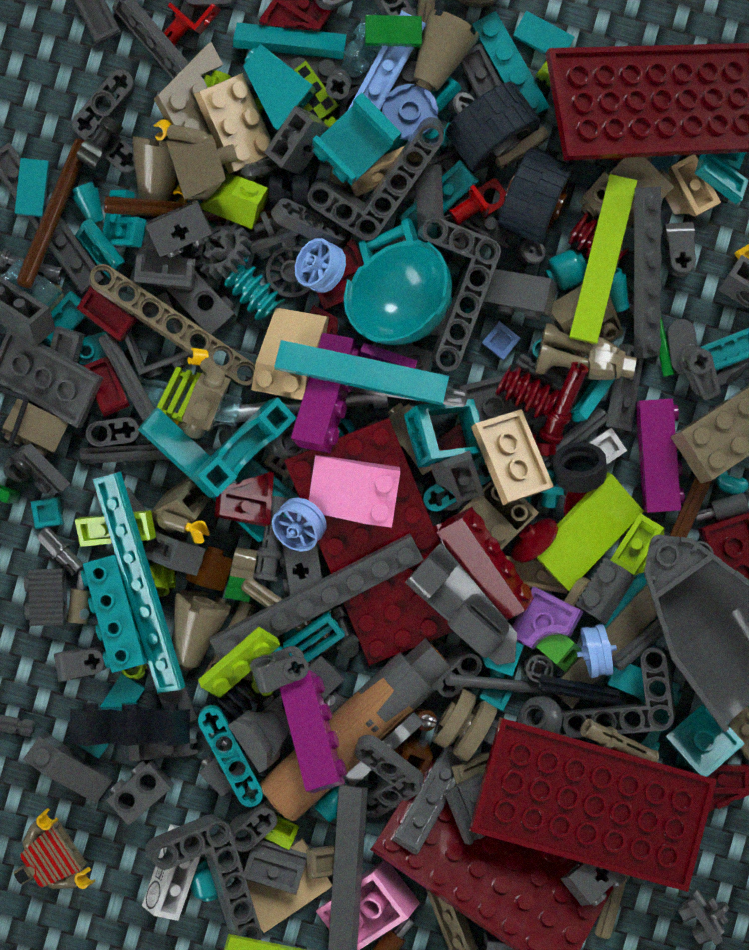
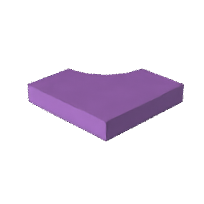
M533 586L531 593L534 599L526 611L518 614L512 625L517 632V641L534 649L541 640L550 635L562 634L571 637L583 611Z

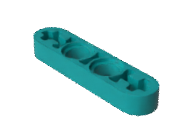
M215 705L205 706L199 713V727L233 791L242 805L246 807L258 805L263 798L260 781L238 740L228 727L229 723L224 713ZM209 712L212 716L218 715L216 725L220 731L216 732L213 736L209 734L214 733L212 724L210 722L205 724L204 722L206 720V713ZM225 736L232 740V747L229 750L221 751L217 748L216 741L220 737ZM235 761L242 762L245 765L244 773L233 775L229 771L231 763ZM248 776H251L250 779H247L250 789H257L253 799L250 796H243L245 794V786L242 781Z

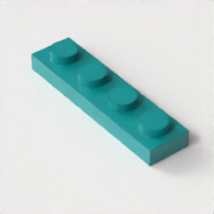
M494 11L474 22L471 28L474 34L478 31V41L482 43L501 82H514L537 115L549 110L550 106L497 12Z

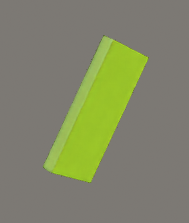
M607 472L604 483L597 489L587 492L557 524L558 533L556 538L536 558L565 590L570 591L576 581L589 571L635 522L638 515L644 511L611 473Z

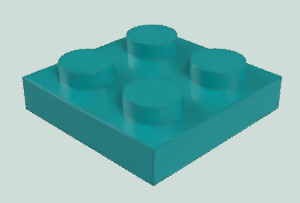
M704 704L664 738L694 773L706 777L745 744L730 727L729 730L723 732Z

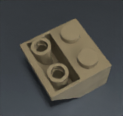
M582 285L553 302L550 315L553 325L559 331L570 335ZM609 296L599 337L610 342L624 334ZM569 350L570 353L573 355L580 357L587 356L586 354Z
M491 480L483 487L484 495L470 499L458 513L473 507L475 512L484 520L485 526L492 537L497 539L502 550L539 512L525 498L503 505L494 482Z

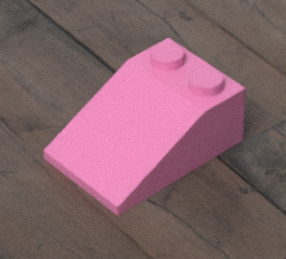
M315 455L309 501L314 503L322 511L323 515L392 528L400 467Z
M382 860L362 874L357 950L365 947L408 919L420 904L394 867L386 860ZM332 898L316 910V913L329 930Z

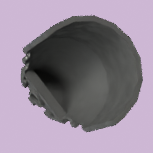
M665 535L653 536L649 543L643 573L671 660L722 731L726 732L729 730L728 724L733 718L749 705V580L692 538Z

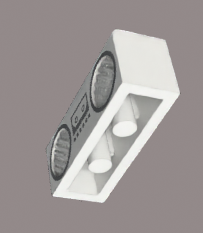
M170 824L168 831L180 826ZM193 836L185 840L184 847L191 844ZM166 848L161 849L159 858L165 855ZM200 856L167 870H162L155 866L142 906L153 916L178 921Z

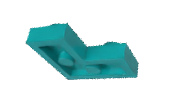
M110 190L109 196L134 198L135 192L129 190ZM106 213L102 233L114 247L141 248L145 237L146 220L139 217H131V215Z

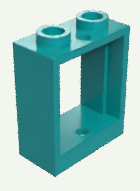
M467 399L464 407L444 404L441 406L432 403L416 405L404 414L418 468L429 467L430 464L442 462L469 450L473 461L482 456L471 426L480 422L479 411L476 409L474 399ZM458 413L467 447L439 451L430 416Z

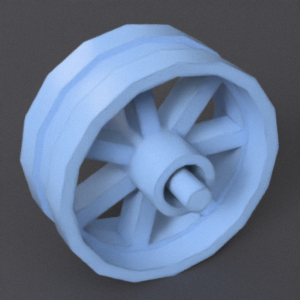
M315 238L309 241L298 254L295 263V276L303 286L311 288L316 292L325 293L332 290L341 280L346 267V256L343 250L323 238Z
M298 497L287 500L274 514L272 519V529L278 540L286 547L299 552L309 551L315 547L327 529L326 519L322 511L314 503Z
M599 624L591 628H581L582 647L581 651L577 652V657H583L590 677L596 678L599 675H612V651H616L617 647L610 644L604 625Z

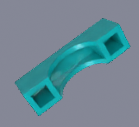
M278 397L268 400L190 476L191 480L208 498L218 497L238 477V473L243 466L264 446L276 439L296 419L295 415Z

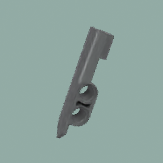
M440 543L416 568L405 583L448 621L449 627L484 658L489 657L497 665L515 662L516 630L448 549Z

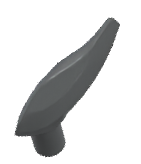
M749 359L719 370L716 373L719 385L727 384L737 378L749 366Z

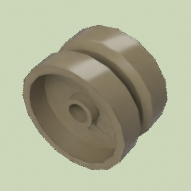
M465 688L456 694L452 702L447 706L434 732L432 741L445 749L456 739L453 747L454 755L464 761H468L486 736L495 718L497 707L484 700L474 708L476 696Z

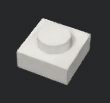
M609 428L589 442L603 450L606 454L607 464L627 451L612 428Z

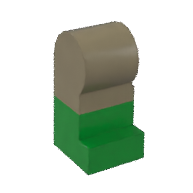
M236 547L224 598L246 602L251 601L252 597L242 590L241 585L247 577H253V574L257 571V550Z

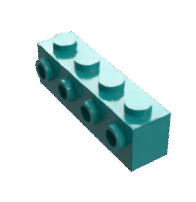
M116 555L83 563L84 570L81 571V577L85 587L89 586L91 597L88 598V603L92 614L96 613L98 624L95 628L98 639L104 642L106 651L103 652V660L105 666L114 673L148 663Z

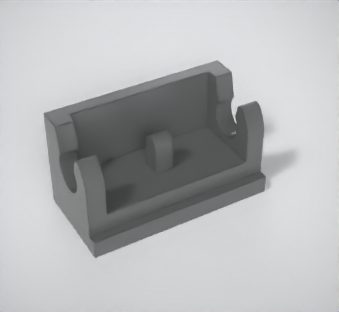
M139 254L136 257L134 283L138 286L193 291L196 259Z

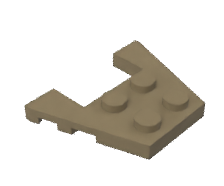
M212 42L203 47L154 98L162 116L171 125L197 129L206 132L207 135L212 134L194 94L207 89L202 78L203 75L223 66Z

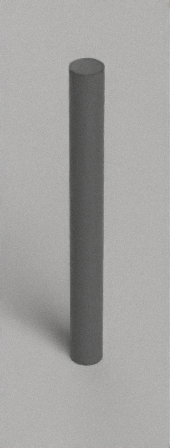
M447 674L445 679L448 686L550 694L541 692L538 689V683L533 681Z

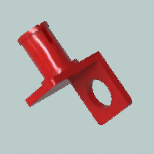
M169 3L167 6L175 12L176 18L163 33L175 46L188 29H193L202 34L221 9L212 3L198 21L194 23L180 9Z
M493 178L478 189L473 184L470 186L469 198L455 208L450 209L449 213L458 226L477 212L486 218L503 206L506 191L496 178ZM489 189L498 191L500 195L499 201L495 204H489L484 200V193Z

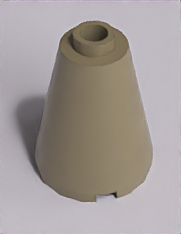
M431 10L427 16L422 45L413 75L416 86L430 91V93L440 89L479 39L478 31H476L475 35L470 32L472 26L469 23L444 11L441 16L434 15L436 10Z
M133 136L132 145L138 199L170 201L178 178L167 141Z
M192 589L180 590V593L177 592L174 610L173 646L180 669L192 670V668L199 667L211 646L210 637L219 632L229 615L231 606L222 598L216 596L214 601L207 598V592Z

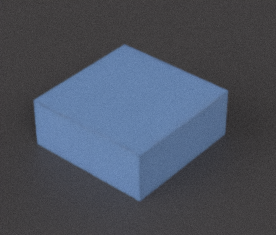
M499 321L481 344L503 361L521 338Z

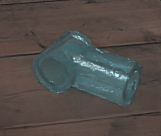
M18 258L3 277L51 308L63 292L47 278L41 277L38 274L30 289L19 286L16 279L23 261Z

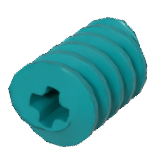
M239 264L237 266L238 273L235 274L231 271L224 285L226 288L235 286L232 291L234 296L242 294L239 300L242 305L249 303L247 307L249 313L257 311L254 317L257 321L274 313L275 308H279L285 301V299L278 302L275 301L279 293L278 291L270 294L267 292L271 286L270 283L260 285L263 278L262 274L256 277L252 276L256 269L255 266L246 269L245 266Z

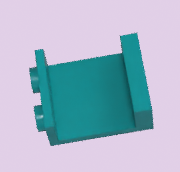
M361 92L354 99L353 106L320 137L316 135L313 138L312 146L314 149L312 151L323 163L327 160L334 167L332 172L342 183L347 181L352 186L400 140L401 132Z

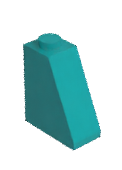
M260 44L257 49L253 48L245 58L246 63L243 67L273 127L279 131L294 106L304 109L317 90L311 83Z

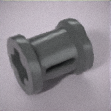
M336 69L328 75L325 89L331 98L343 99L349 94L351 87L350 74L345 70ZM334 79L338 82L344 81L342 90L339 86L333 87Z

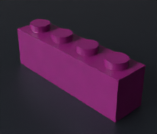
M322 333L318 346L321 349L358 357L361 351L354 338ZM309 377L291 439L299 447L331 453L332 446L336 445L338 441L339 422L346 414V398L348 392L352 391L353 386Z
M673 398L637 401L635 408L644 513L681 510V504L685 501L684 489L679 488V477L683 475L682 461L677 460L678 448L670 437L676 433L675 421L679 419L678 406L673 404Z
M308 670L307 675L303 679L280 687V692L305 791L316 793L345 784L343 776L347 775L343 759H339L336 748L339 747V740L336 732L331 731L329 720H332V713L328 703L324 704L322 693L325 692L323 680L321 676H317L316 673Z

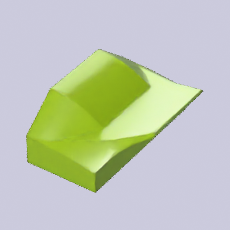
M640 513L610 560L634 576L643 573L650 540L653 536L664 535V527Z

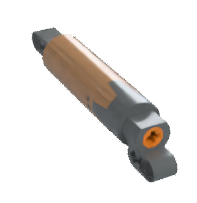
M426 638L408 655L404 656L401 652L396 654L332 714V720H329L331 731L336 732L339 740V747L336 748L338 757L343 759L347 773L360 762L355 756V748L361 736L372 735L383 741L435 691H438L444 697H453L458 694L464 687L448 686L443 680L447 674L456 675L453 671L455 668L459 672L457 675L477 676L482 668V661L470 647L460 646L444 658ZM472 657L469 665L461 666L465 658ZM295 749L260 781L262 792L268 799L262 798L258 805L246 807L229 824L237 851H249L276 826V814L278 812L290 821H297L330 790L326 789L316 793L305 791ZM240 831L249 832L245 837H236Z

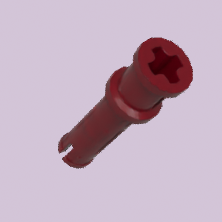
M578 362L571 363L570 370L556 403L547 414L548 418L545 425L539 429V436L549 443H561L565 425L571 421L570 410L589 370L582 363H580L579 368H577Z

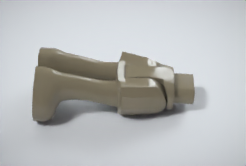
M545 324L535 373L545 374L552 366L570 368L572 362H578L577 368H579L580 363L588 367L589 370L586 374L588 379L613 380L619 379L620 376L633 378L637 361L636 357L625 355V351L620 350L616 345L601 337L598 338L597 345L571 339L568 334L559 331L555 325ZM559 347L586 354L588 357L576 356L554 348Z

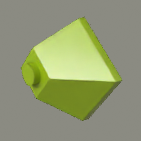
M224 172L226 179L209 199L203 200L201 208L253 229L260 217V213L263 212L269 201V189L253 181Z

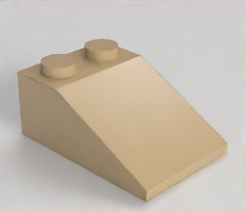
M275 308L256 360L251 390L302 400L309 377L275 370L274 368L280 341L284 340L318 348L322 333L327 332L329 317Z

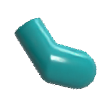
M727 471L715 478L718 488L732 495L744 493L749 486L745 478L741 477L738 479L730 476Z

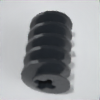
M243 678L240 683L233 686L232 691L229 690L224 694V698L214 696L217 703L216 706L222 710L229 724L235 720L234 716L238 718L243 714L242 709L246 711L252 710L250 701L257 704L260 702L259 695ZM209 712L206 714L204 722L205 724L208 722L212 724L215 734L217 731H220L216 725L218 715L212 716Z

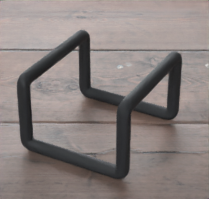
M0 387V393L23 400L9 442L0 439V447L17 450L19 447L24 446L23 442L20 445H16L14 442L28 402H32L23 394Z

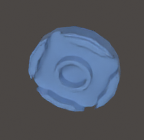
M405 84L396 87L388 93L383 104L382 113L401 132L400 139L409 140L424 119L428 117L437 118L438 115L435 97L430 91L417 87L415 84ZM433 128L426 129L423 134L426 136Z

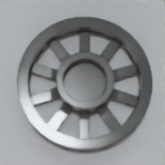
M292 246L288 249L282 247L276 250L270 256L266 265V278L268 283L271 284L270 287L274 291H278V294L283 297L297 298L311 290V288H307L299 283L295 276L296 261L293 260V251L300 252L302 248L298 246ZM288 251L289 260L285 261L280 254ZM276 257L283 264L281 267L272 265ZM270 271H279L281 274L271 278ZM283 278L284 282L278 289L273 282ZM296 282L303 288L302 291L295 293ZM287 283H291V293L283 292Z

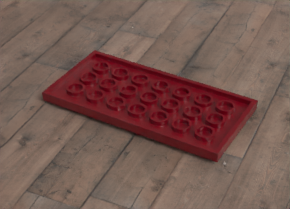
M749 43L549 48L545 53L564 160L749 152Z
M389 417L338 437L336 445L332 446L331 453L308 449L298 455L284 459L299 497L308 501L315 455L400 467L392 528L363 524L324 515L327 529L318 543L331 574L409 533L424 560L440 544ZM423 561L343 602L369 665L394 656L399 652L414 648L425 638L431 641L454 632L447 624L448 621L405 583Z
M500 717L469 831L688 892L717 780Z
M432 758L430 766L423 775V782L436 761L434 758ZM415 796L407 801L402 800L370 849L514 950H580L614 888L611 886L605 892L607 897L598 905L581 906L560 879L578 861L489 836L477 839L471 845L465 844L448 801H446L417 855L392 841ZM596 871V872H597V876L595 877V879H596V881H598V880H599V879H598V876H599L601 873H599L598 871Z

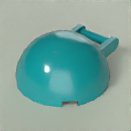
M410 218L402 220L401 225L378 235L375 239L359 241L364 265L357 269L352 281L347 279L344 306L349 322L358 333L381 344L401 345L422 339L440 324L451 302L452 282L446 261L429 241L426 243L418 240L415 227ZM402 236L406 238V241L387 246L376 254L373 253V250Z

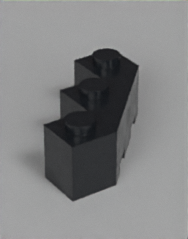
M82 703V708L70 709V743L84 746L107 743L124 746L147 743L164 746L190 743V709L179 708V703H162V707H139V703H122V707H99V703Z

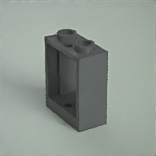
M167 292L155 296L176 311L172 299ZM147 303L142 307V311L147 317L157 313L158 308L155 304ZM171 319L177 334L182 330V325L178 320ZM132 329L125 337L138 374L142 377L147 376L148 379L164 374L163 369L173 366L174 369L188 365V357L193 358L191 354L183 350L181 353L146 366Z

